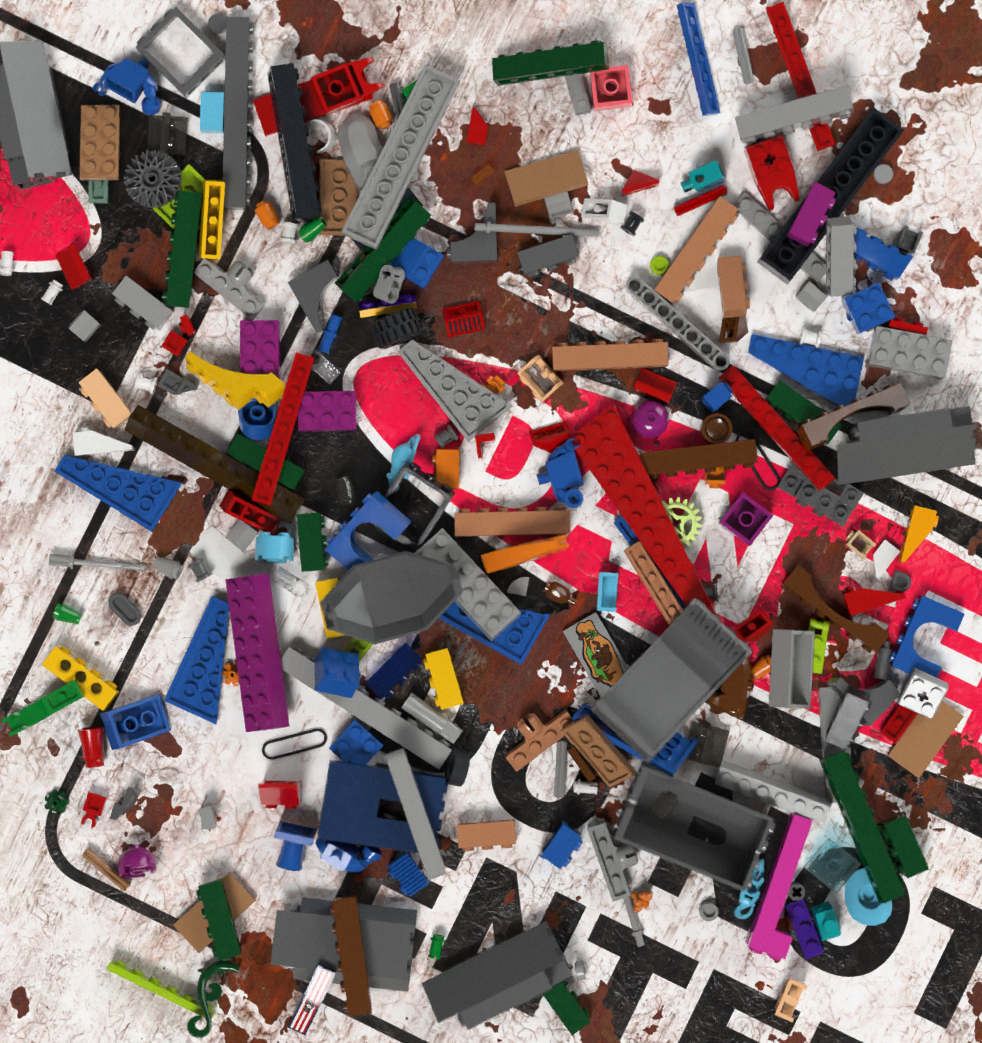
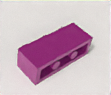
M814 182L787 237L806 247L810 242L814 244L819 234L816 230L819 225L823 226L827 216L824 214L827 208L831 210L836 201L833 197L836 192Z

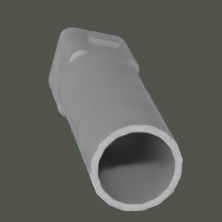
M583 74L565 76L575 116L590 113L592 109Z
M413 693L410 694L401 707L452 744H454L463 731L456 723H452L447 717Z

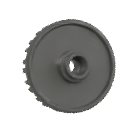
M146 150V153L141 152L142 155L140 156L135 155L136 159L132 158V163L130 165L127 164L128 169H125L126 176H124V179L126 181H124V184L126 185L125 189L128 195L135 202L147 208H158L170 203L174 199L175 194H178L182 183V174L177 162L160 150L151 152Z

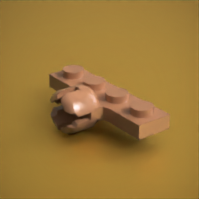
M566 709L546 724H543L534 713L525 715L530 722L529 725L522 718L519 720L517 728L524 736V740L504 755L516 772L565 736L561 729L573 722V718Z

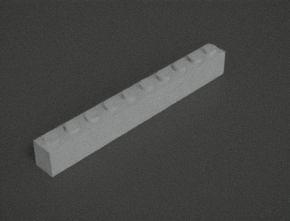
M294 646V648L289 647L281 659L282 670L315 690V658L313 656L310 658L304 656L305 651L297 646ZM362 687L356 690L352 698L318 692L439 770L452 751L449 747L450 743L442 738L440 741L433 737L434 733L426 728L421 730L416 727L418 725L417 722L411 718L405 720L401 717L402 713L392 707L391 710L386 708L384 701L377 697L372 699L368 696L369 692Z

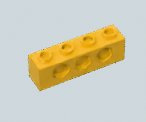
M55 646L42 665L67 684L77 680L85 698L101 710H106L119 693L116 689L118 686L110 680L107 682L101 678L102 674L94 668L92 670L88 669L85 666L87 663L81 658L77 657L75 659L70 655L71 651L65 646ZM64 660H68L71 663V668L68 671L62 668ZM80 671L86 674L84 682H80L77 679V674ZM95 683H99L102 687L99 694L95 693L92 689Z

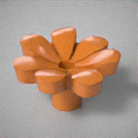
M235 661L233 666L230 663H226V670H223L222 676L226 677L224 680L225 684L229 685L232 682L233 686H239L237 662Z
M634 891L631 897L635 900V905L633 906L635 912L639 913L643 907L645 909L649 907L647 901L652 899V892L647 891L646 893L641 892L639 894L637 891Z

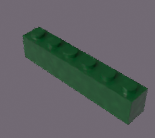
M595 40L591 41L590 44L584 45L575 43L570 47L556 46L550 50L537 49L535 52H517L516 55L510 56L502 54L497 58H492L493 81L498 86L609 70L608 47L604 42Z
M179 190V194L174 196V206H177V212L172 214L171 225H175L174 233L170 232L169 244H173L172 252L168 251L167 263H171L170 271H166L165 282H168V290L163 292V301H166L167 306L189 308L202 193Z
M409 196L395 212L377 250L366 246L335 284L355 302L363 298L368 288L377 282L381 268L384 265H391L393 259L403 252L405 245L415 238L418 230L428 223L431 214Z

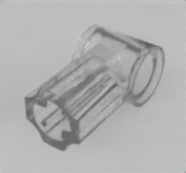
M312 350L308 352L307 356L317 354L320 357L319 363L313 364L312 369L330 385L341 372L319 351Z
M281 566L271 580L297 597H305L310 591V586L306 581H303ZM299 583L305 586L302 594L296 592V586Z

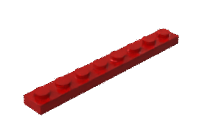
M784 1L767 7L766 12L798 99L817 94ZM821 122L813 124L814 127L809 129L817 152L836 145L828 124L821 125Z
M295 353L252 501L271 506L313 366L314 357Z
M734 365L719 376V380L723 384L726 382L732 389L731 394L820 492L835 480V477L810 450L806 451L800 438Z

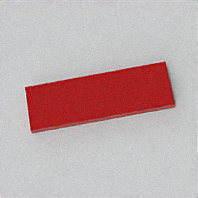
M362 70V78L365 82H367L364 71ZM310 80L297 84L302 90L300 103L305 108L306 117H304V123L324 117ZM332 85L331 91L337 94L340 90L339 86ZM271 94L254 99L253 103L265 137L277 133ZM372 94L357 103L339 109L335 112L373 100Z

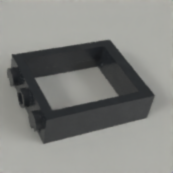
M407 461L384 498L390 501L407 472L446 497L419 539L406 530L397 537V541L416 552L422 547L456 493L448 484H442L437 481L433 474H426L420 470L421 467ZM372 523L373 525H375L376 527H378L379 529H381L382 531H384L381 527H379L378 525Z

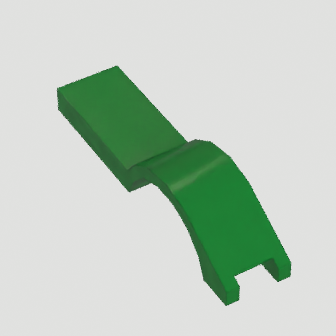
M73 680L1 721L9 723L12 732L8 734L11 737L82 699L85 695L77 680Z

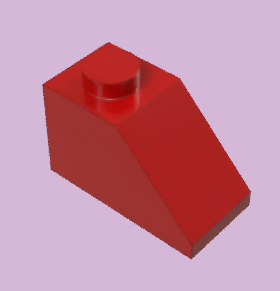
M760 609L732 630L740 641L750 644L769 633L773 622Z

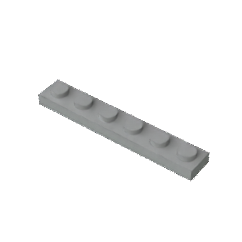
M745 192L733 204L738 208L737 213L770 242L773 241L783 228L777 220ZM811 253L800 268L815 283L826 274V265L813 253Z

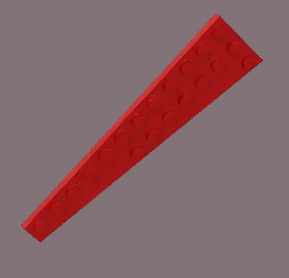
M612 405L567 439L576 438L572 441L574 447L580 445L578 449H575L684 604L688 606L696 598L706 605L709 612L717 615L676 533L677 531L633 445V441L629 437L615 405Z

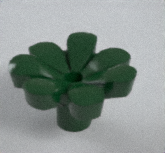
M53 789L51 795H45V800L48 803L44 807L47 810L51 808V813L54 815L57 814L58 810L64 813L66 811L64 805H69L70 800L64 799L66 796L64 791L58 794L57 789Z

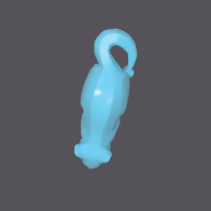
M413 435L407 443L397 446L392 452L391 471L386 475L389 486L392 485L407 461L410 463L414 462L421 435ZM407 472L404 478L408 479L410 473Z
M763 858L757 871L753 870L751 876L754 879L751 887L746 888L745 892L740 890V905L734 910L735 916L739 919H746L752 914L755 902L760 895L759 888L764 882L763 875L765 872V861ZM751 907L747 914H741L742 910Z

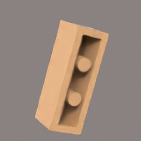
M95 369L78 382L81 385L79 388L81 393L85 397L89 396L93 401L91 406L97 413L101 411L104 415L102 420L109 428L112 426L114 429H117L128 420L132 412L100 370Z

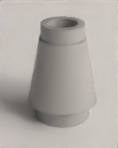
M157 557L153 563L154 568L170 579H178L183 570V565L178 561Z

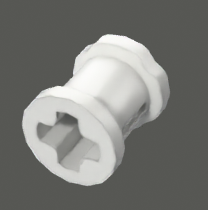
M282 222L283 232L279 241L296 244L295 235L299 225L291 222Z
M803 327L799 344H812L818 348L822 331H810Z
M138 373L134 389L138 390L140 388L150 391V394H154L158 378L154 377L153 379Z

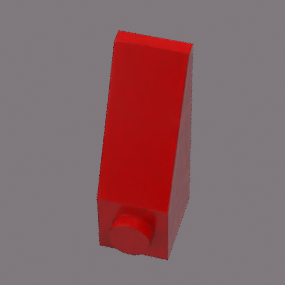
M229 489L219 505L225 513L264 532H269L272 536H274L282 522V519Z
M856 586L845 589L846 593L842 594L849 616L906 598L905 594L865 588L857 589Z

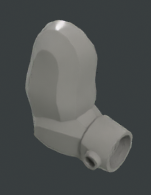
M356 114L347 117L338 127L337 139L341 148L344 165L357 189L362 191L383 148L379 142L378 128L374 121L363 115ZM417 171L410 183L418 181Z

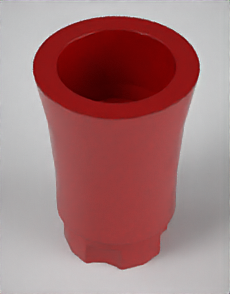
M104 726L78 729L85 767L104 766Z

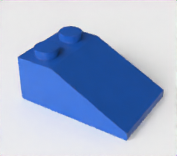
M414 238L405 245L403 252L393 259L391 266L393 268H402L405 272V279L425 291L444 260V255Z
M160 694L100 713L112 750L120 749L171 731Z

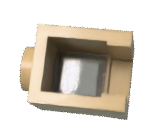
M860 530L851 531L845 538L847 541L845 546L860 559H865L866 554L871 548L876 546Z

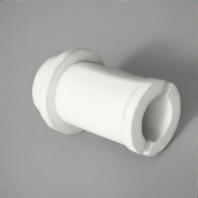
M2 251L0 275L11 276L12 272H14L12 269L14 253Z
M54 279L52 282H49L50 286L41 298L50 305H52L63 287L62 284Z
M578 779V781H574L573 792L577 793V795L580 793L597 794L598 787L596 786L598 783L583 782Z

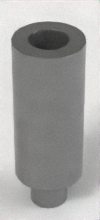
M885 641L882 648L878 650L873 678L887 680L890 667L889 659L892 654L890 649L891 642Z

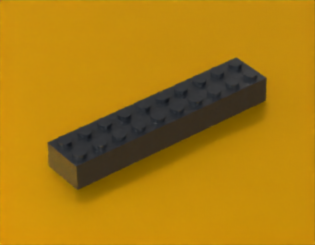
M874 107L817 181L820 185L836 192L833 197L836 199L831 210L827 208L824 214L827 216V219L838 218L904 131V129ZM806 197L757 261V263L787 285L826 235L825 221L823 226L819 225L816 230L819 234L814 244L810 242L807 247L787 237Z

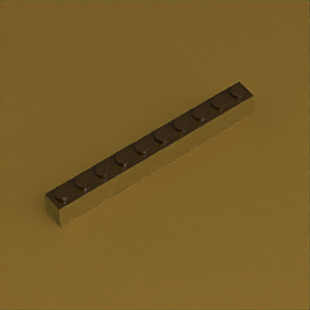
M137 405L128 418L125 431L283 521L292 524L297 516L296 514L300 512L305 499L279 484L276 486L271 506L252 501L259 477L258 472L142 406Z

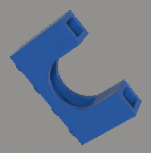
M378 491L373 495L369 493L362 501L364 503L361 509L357 507L350 515L352 517L350 522L345 521L339 527L341 532L337 536L333 534L327 541L329 546L325 551L348 571L353 565L373 560L356 542L355 530L357 525L364 522L374 523L396 540L412 522Z
M920 595L919 598L914 599L911 607L914 610L911 616L908 615L904 622V626H906L904 633H900L896 643L898 647L896 651H892L889 659L891 662L890 666L909 675L916 668L938 678L942 667L921 658L916 653L913 647L914 633L921 625L929 622L957 632L965 614Z

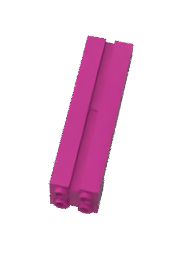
M792 812L789 814L745 941L750 951L757 954L765 952L769 958L780 961V958L786 959L793 937L789 936V933L776 929L813 822L811 819Z

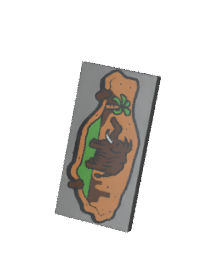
M595 612L563 631L600 697H602L629 668L599 616Z

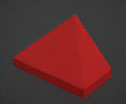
M633 170L621 191V195L623 197L659 186V179Z
M566 421L529 431L533 446L552 453L555 448L564 444L567 438L570 437Z

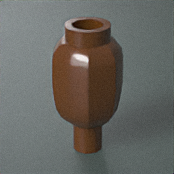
M547 581L542 590L547 598L559 604L567 602L574 606L577 601L576 598L570 596V591L565 586L555 581Z

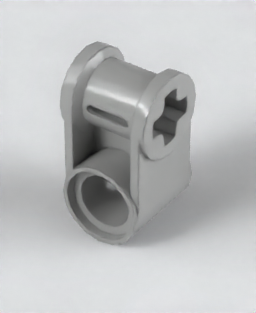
M384 265L380 270L373 291L374 297L390 304L395 303L405 278L404 270L400 267L393 268L391 265Z

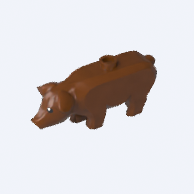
M749 656L720 685L722 694H712L708 698L712 713L722 714L726 712L738 719L744 717V713L749 706L750 691H753L754 680H751Z

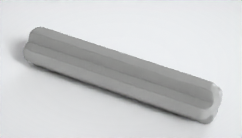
M736 28L733 30V36L744 84H750L754 82L744 31L743 28Z
M557 741L554 796L557 798H563L565 794L567 741Z

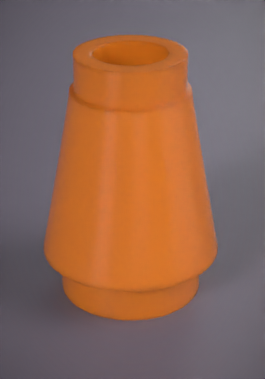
M769 654L763 655L751 668V677L754 681L771 673V656Z

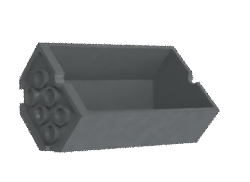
M641 764L638 770L640 775H636L618 817V828L615 827L612 835L613 838L744 892L746 888H750L754 879L751 876L753 870L757 871L761 862L758 858L760 851H765L768 841H766L768 833L772 834L774 830V819L769 815ZM693 817H698L722 827L726 832L725 841L720 845H714L687 834Z

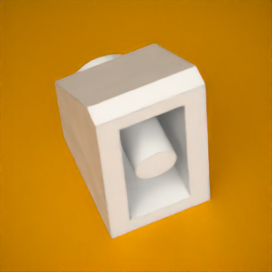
M585 198L581 217L607 223L624 224L627 205L610 199Z

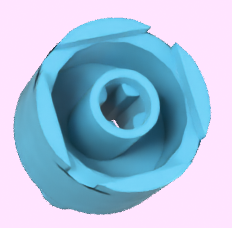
M269 532L259 533L255 543L256 562H260V559H265L264 563L285 564L286 560L293 563L294 538H291L290 533H278V536H272Z

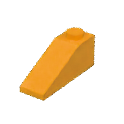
M915 505L912 506L898 562H905L933 530V527L937 526L939 516H936L937 511Z

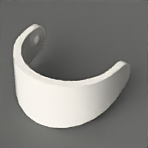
M311 120L306 122V125L320 122L327 128L329 134L327 144L322 149L317 150L316 153L319 154L329 150L337 139L334 126L324 120Z

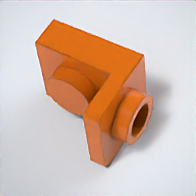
M716 468V472L705 473V485L715 489H720L721 485H725L724 468Z

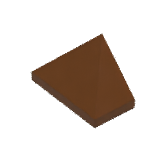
M745 316L722 318L720 343L738 342L749 332Z

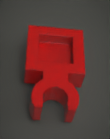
M88 792L82 809L87 812V815L82 818V825L89 818L92 820L91 827L94 828L96 826L97 819L95 816H102L108 797Z

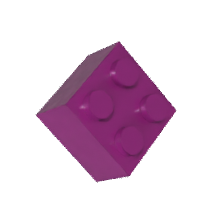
M742 492L718 524L745 545L750 546L774 515Z

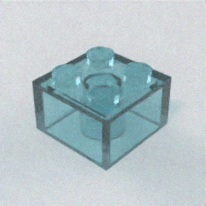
M828 837L804 868L837 894L861 863Z

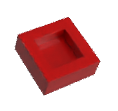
M187 314L181 316V322L178 324L182 333H187L188 336L196 334Z
M171 330L161 347L178 357L188 340Z

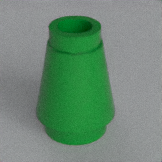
M319 217L302 225L298 230V234L304 242H312L327 226V223L322 217Z
M57 603L52 615L53 618H56V621L77 625L82 616L81 613L64 603Z

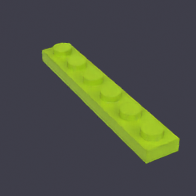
M112 960L109 963L107 970L205 1018L200 1003L195 1001V997L189 994L182 995L178 993L177 988L171 985L166 987L160 984L161 981L152 976L150 978L144 976V972L139 969L133 968L131 970L126 967V963L120 960ZM208 1004L212 1019L216 1011L212 1010L213 1006Z

